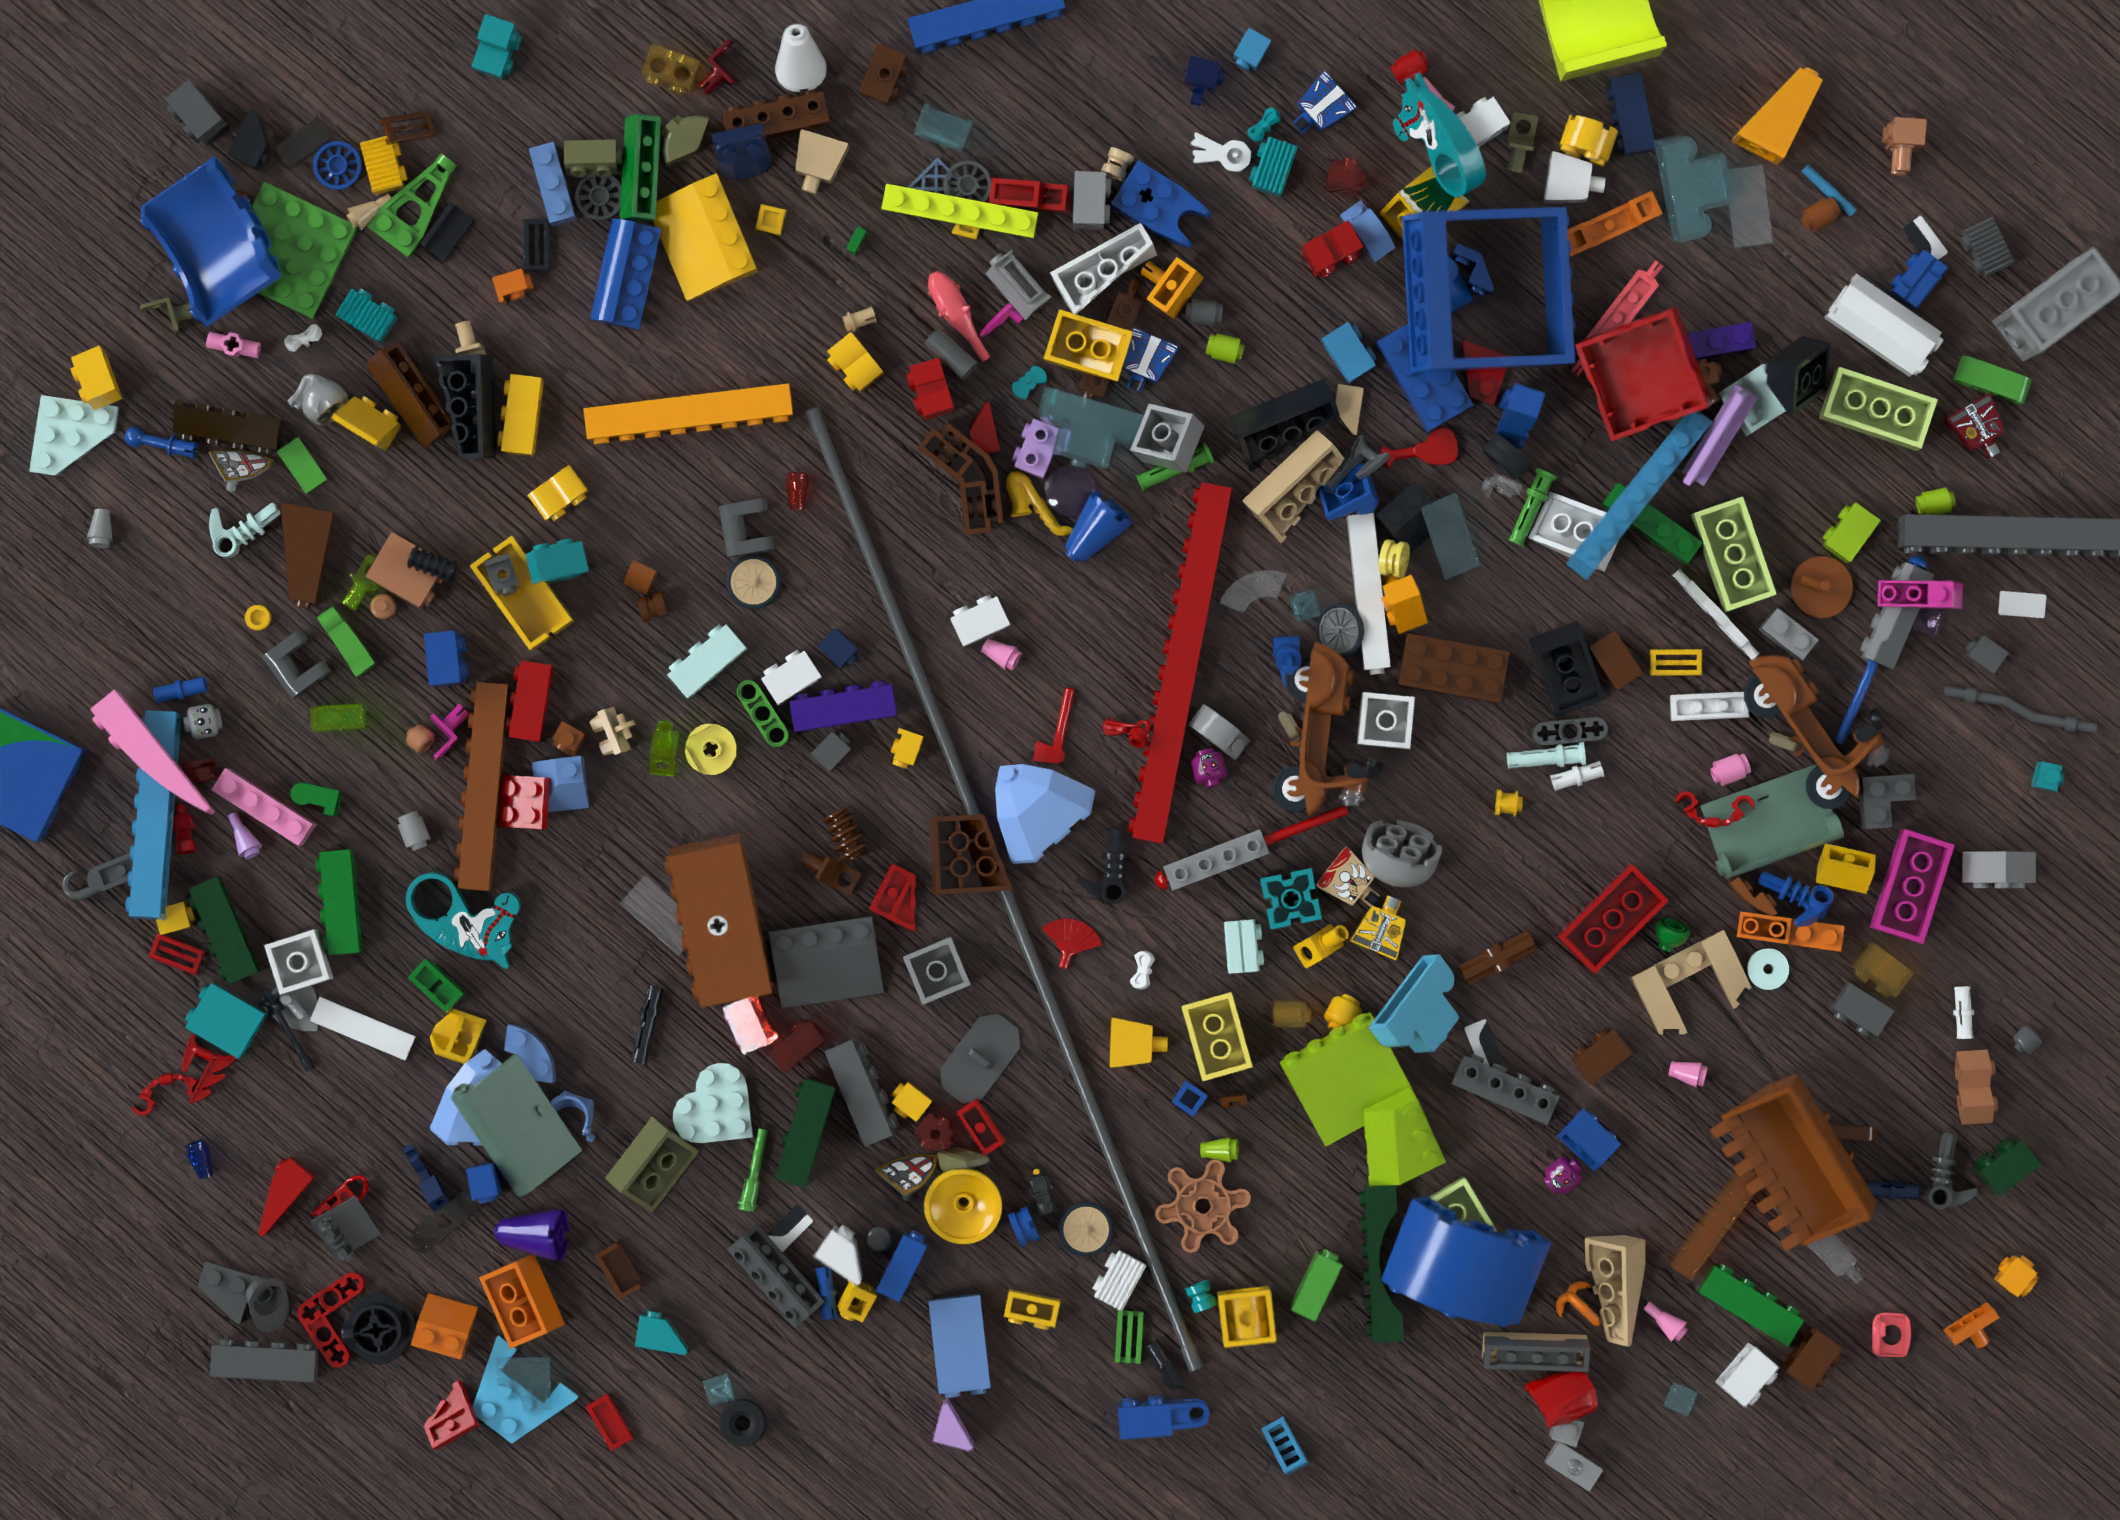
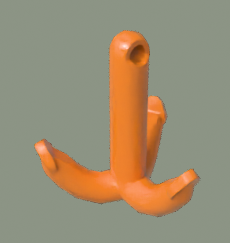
M1577 1281L1569 1285L1567 1292L1560 1295L1556 1301V1312L1559 1314V1317H1563L1564 1305L1569 1301L1591 1324L1600 1326L1602 1321L1599 1316L1576 1295V1291L1591 1288V1284L1585 1281Z

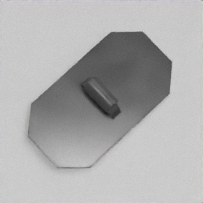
M998 1013L979 1017L940 1068L942 1089L962 1104L969 1103L976 1098L982 1100L1020 1049L1019 1029Z

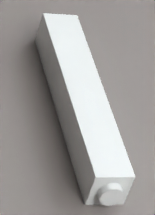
M1374 513L1348 515L1347 526L1356 609L1364 624V637L1361 643L1363 671L1369 670L1370 675L1384 674L1385 668H1390L1384 605L1381 600L1383 594L1379 572Z

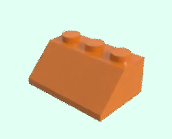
M528 1255L479 1277L510 1349L565 1325L535 1255Z

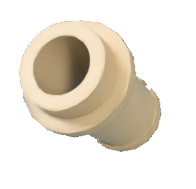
M872 306L852 314L847 312V315L842 317L847 332L851 330L855 332L856 328L877 322Z

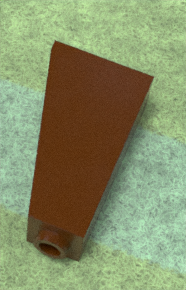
M282 502L281 512L289 599L296 601L295 606L311 608V604H319L336 514Z

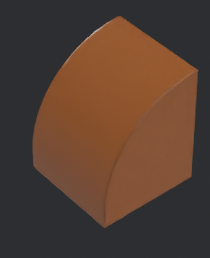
M633 560L626 574L624 585L648 596L658 572Z

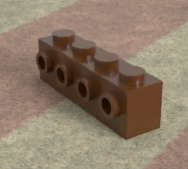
M818 89L806 90L802 92L803 96L794 98L792 94L783 95L777 98L778 101L768 103L767 100L756 101L752 103L753 107L744 109L742 105L727 108V112L722 113L726 131L762 123L766 139L801 132V129L811 130L829 126L831 123L824 92H818Z
M398 341L380 349L365 364L424 449L442 440L452 430L451 426L453 424L450 415Z

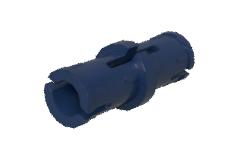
M1889 1180V1182L1866 1181V1185L1874 1197L1888 1198L1889 1201H1894L1895 1199L1918 1200L1919 1185L1916 1183H1896L1895 1180Z

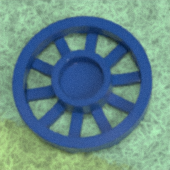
M333 141L323 145L317 151L313 160V170L321 184L330 189L342 190L352 186L358 180L362 170V161L359 153L350 144L342 141ZM337 146V155H333L329 148ZM341 146L349 149L344 156H341ZM325 150L330 156L328 160L320 157ZM353 152L356 159L347 161L346 159ZM318 161L326 163L327 167L318 169ZM357 163V171L348 168V165ZM329 171L330 173L323 180L319 173ZM345 173H352L354 177L349 180ZM333 175L335 176V185L327 183ZM339 176L344 178L346 184L339 185Z

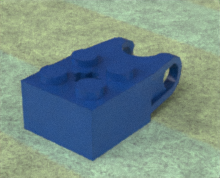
M1139 160L1111 203L1113 210L1136 224L1141 223L1144 229L1150 233L1188 249L1191 248L1192 242L1179 230L1177 224L1179 218L1187 213L1203 216L1207 219L1211 216V212L1184 188ZM1149 192L1153 200L1151 202L1147 200L1146 203H1143L1140 194Z
M1164 1395L1148 1396V1401H1138V1397H1128L1122 1399L1123 1403H1117L1120 1440L1172 1436V1430L1198 1428L1205 1425L1209 1420L1210 1414L1207 1404L1200 1398L1164 1399ZM1192 1408H1202L1204 1410L1202 1416L1199 1418L1191 1417L1189 1412Z

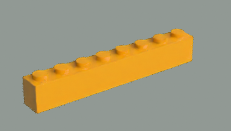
M789 383L583 408L587 439L594 441V445L607 444L611 438H619L620 442L635 440L636 435H645V439L661 437V432L670 431L672 436L686 434V429L696 428V432L712 431L711 426L722 425V429L737 428V423L747 422L748 426L763 425V420L773 419V423H783L789 421L788 417H794Z

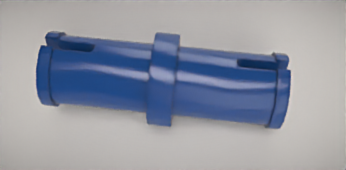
M204 676L186 681L179 679L175 680L173 684L153 688L157 704L177 698L184 700L186 696L208 692V685Z
M831 1267L815 1269L819 1289L817 1293L825 1301L821 1305L822 1320L839 1318L835 1299L837 1289H834Z

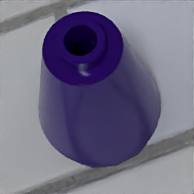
M554 1209L501 1219L500 1223L495 1226V1239H498L500 1245L549 1260L561 1261L568 1247V1241L564 1240V1232H569L568 1216L565 1210Z

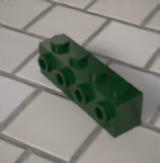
M215 877L189 888L190 895L187 896L193 910H198L201 917L198 919V924L202 932L207 933L211 942L208 943V947L212 956L218 957L221 964L218 970L223 981L227 980L229 984H234L261 972L222 877Z

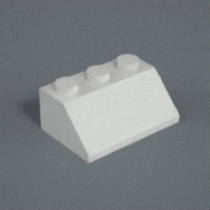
M843 1224L840 1228L835 1225L815 1254V1257L858 1286L863 1277V1270L857 1239L853 1237L855 1233Z

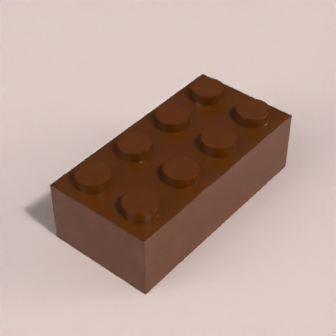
M1406 634L1397 686L1499 704L1501 703L1510 652Z

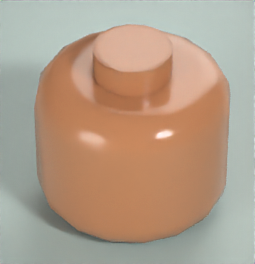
M379 594L372 599L370 610L376 618L387 620L395 615L397 603L392 596Z
M422 724L411 727L407 731V745L419 754L428 751L435 741V734Z

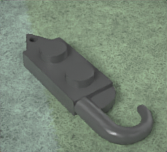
M130 853L93 867L87 875L89 887L79 891H74L70 888L69 881L75 875V872H69L63 878V892L70 899L79 901L127 883L129 871H132L133 868Z

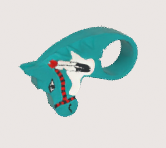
M1420 73L1415 74V83L1411 78H1407V92L1401 95L1403 97V108L1393 121L1394 131L1398 138L1402 141H1407L1411 138L1423 139L1434 175L1440 186L1451 196L1461 197L1481 186L1486 178V170L1481 153L1470 132L1457 115L1438 96L1430 91Z
M437 871L427 872L417 877L410 884L406 893V905L413 920L425 934L452 951L475 959L494 960L504 969L509 968L506 953L513 946L510 929L521 909L520 898L511 891L502 893L496 898L493 907H487L481 912L474 914L470 910L457 884L445 873ZM425 879H438L449 887L452 893V905L447 913L448 916L444 915L441 918L428 917L417 909L414 903V891L421 881Z

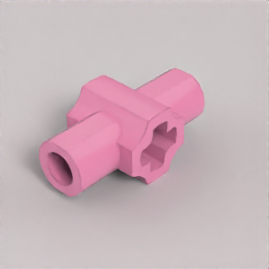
M209 332L206 347L224 351L226 355L234 358L243 355L258 359L261 343L243 339L239 334L229 332L228 335ZM234 339H236L239 347H235L231 351L232 349L228 347V344L233 343Z

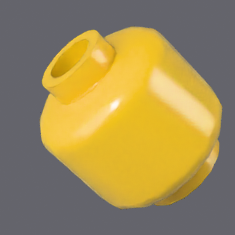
M1346 994L1334 997L1324 1013V1018L1329 1023L1328 1028L1333 1030L1336 1027H1344L1351 1023L1356 1016L1362 1014V1009L1359 1007L1360 1002Z

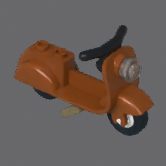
M1315 642L1311 656L1301 657L1300 667L1293 674L1288 675L1286 672L1285 685L1289 694L1296 700L1306 703L1303 729L1298 727L1291 714L1286 712L1278 714L1281 724L1292 740L1290 745L1294 747L1301 746L1300 766H1289L1281 770L1275 777L1272 786L1273 796L1277 804L1291 812H1302L1307 809L1309 817L1317 813L1323 806L1328 789H1342V795H1339V799L1344 800L1343 805L1359 806V801L1364 802L1365 800L1362 796L1363 791H1366V785L1370 784L1369 778L1379 777L1384 768L1382 762L1368 759L1366 767L1353 762L1346 765L1345 775L1328 777L1326 775L1331 715L1344 716L1345 711L1350 710L1351 696H1347L1348 685L1352 686L1354 670H1350V665L1337 651L1318 642Z
M1765 655L1748 661L1756 675L1747 682L1744 689V701L1747 708L1754 715L1762 718H1772L1783 713L1798 735L1788 737L1772 732L1769 742L1793 751L1796 756L1801 755L1806 747L1818 764L1809 773L1806 780V792L1809 799L1821 808L1835 809L1842 806L1849 799L1851 793L1858 798L1860 778L1855 766L1866 756L1869 760L1867 762L1869 766L1874 763L1878 767L1889 759L1887 754L1891 752L1889 748L1886 749L1883 745L1885 741L1881 737L1882 733L1879 732L1884 726L1880 712L1877 709L1870 711L1871 723L1857 727L1855 733H1853L1858 745L1849 754L1842 755L1809 709L1810 705L1818 701L1815 695L1819 691L1811 680L1806 682L1802 677L1801 673L1804 672V669L1798 660L1794 659L1791 661L1789 657L1782 655Z

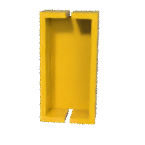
M510 536L493 550L498 554L496 557L509 553L521 587L516 589V593L507 597L495 595L484 564L485 561L494 558L491 553H486L470 565L529 650L534 651L551 639L550 632L556 635L575 622L547 582L532 585L525 555L526 552L515 537ZM503 572L498 574V577L505 579L508 574Z

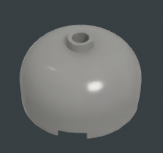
M1397 819V825H1393L1379 820L1372 823L1367 829L1362 845V857L1369 872L1378 880L1391 886L1407 888L1426 882L1434 874L1442 853V846L1436 844L1433 840L1434 835L1430 831L1417 824ZM1405 829L1415 835L1411 836L1408 846L1403 847L1407 835Z

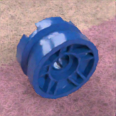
M1027 1206L1021 1208V1211L1018 1213L1011 1212L1008 1214L1021 1247L1026 1246L1027 1242L1031 1240L1034 1242L1040 1240Z

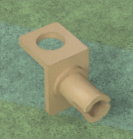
M471 321L455 324L461 347L455 349L456 354L486 355L484 346L475 340Z

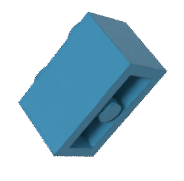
M1349 322L1321 339L1322 344L1348 384L1375 368L1374 361L1377 360L1369 346L1365 348L1361 343L1360 339L1363 336L1356 325L1351 327Z

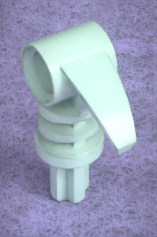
M270 503L254 516L249 512L246 515L247 521L245 523L241 520L239 521L240 526L238 528L233 526L229 530L223 528L218 508L212 509L209 530L214 551L225 558L236 556L242 543L246 546L248 545L247 540L249 538L254 540L256 533L261 536L265 534L263 528L281 515L280 509L276 504ZM225 539H230L233 544L232 549L227 553H223L220 548L221 542Z

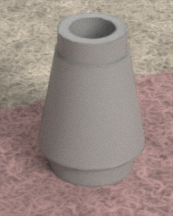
M94 510L87 535L89 546L95 548L110 547V542L113 541L109 510Z

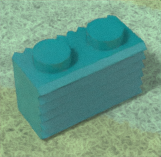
M1268 137L1267 143L1261 142L1257 156L1261 157L1259 167L1253 166L1249 181L1253 182L1252 189L1281 198L1298 146L1272 137Z
M361 288L358 292L351 289L335 315L382 344L398 319L393 314L395 309L384 302H381L380 305L372 302L373 296Z

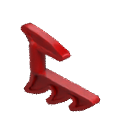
M195 1035L190 1036L186 1046L182 1072H187L195 1055L208 1060L209 1063L189 1100L191 1104L211 1095L210 1089L204 1091L203 1089L221 1082L226 1077L224 1073L220 1075L213 1074L229 1067L236 1060V1057L232 1055L224 1056L200 1046L195 1039Z

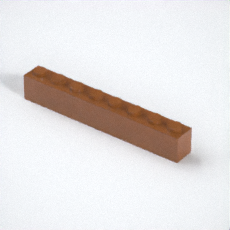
M477 682L476 687H472L471 702L475 703L474 713L469 714L468 728H472L471 739L468 738L466 743V754H470L469 764L464 766V780L468 781L467 790H463L461 796V805L465 806V814L460 816L459 831H463L462 842L458 841L456 851V856L460 857V867H456L454 873V883H458V888L492 891L501 775L503 771L510 685Z

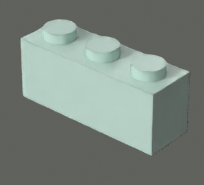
M720 624L708 633L710 638L702 644L699 641L689 649L688 652L691 655L684 661L679 658L669 667L671 672L667 676L687 699L695 695L747 650V647L728 625L723 627Z

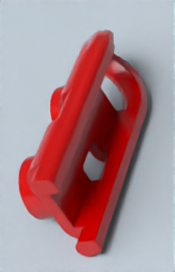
M355 1175L348 1178L310 1213L311 1216H321L351 1197L356 1196L347 1185L359 1179L364 1182L363 1191L357 1197L360 1202L368 1192V1179L363 1175ZM336 1197L338 1200L330 1206L328 1203Z

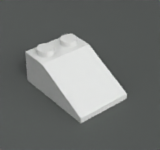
M1549 491V498L1544 502L1528 538L1571 558L1606 512ZM1617 543L1596 569L1605 572Z

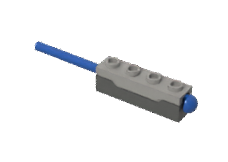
M1913 556L1909 559L1908 563H1902L1901 567L1896 566L1891 580L1932 581L1934 574L1925 571L1927 570L1925 558ZM1883 607L1880 614H1875L1870 625L1871 628H1874L1870 638L1865 637L1860 651L1863 652L1861 658L1867 660V667L1834 742L1840 745L1844 744L1878 666L1887 670L1894 669L1920 608Z

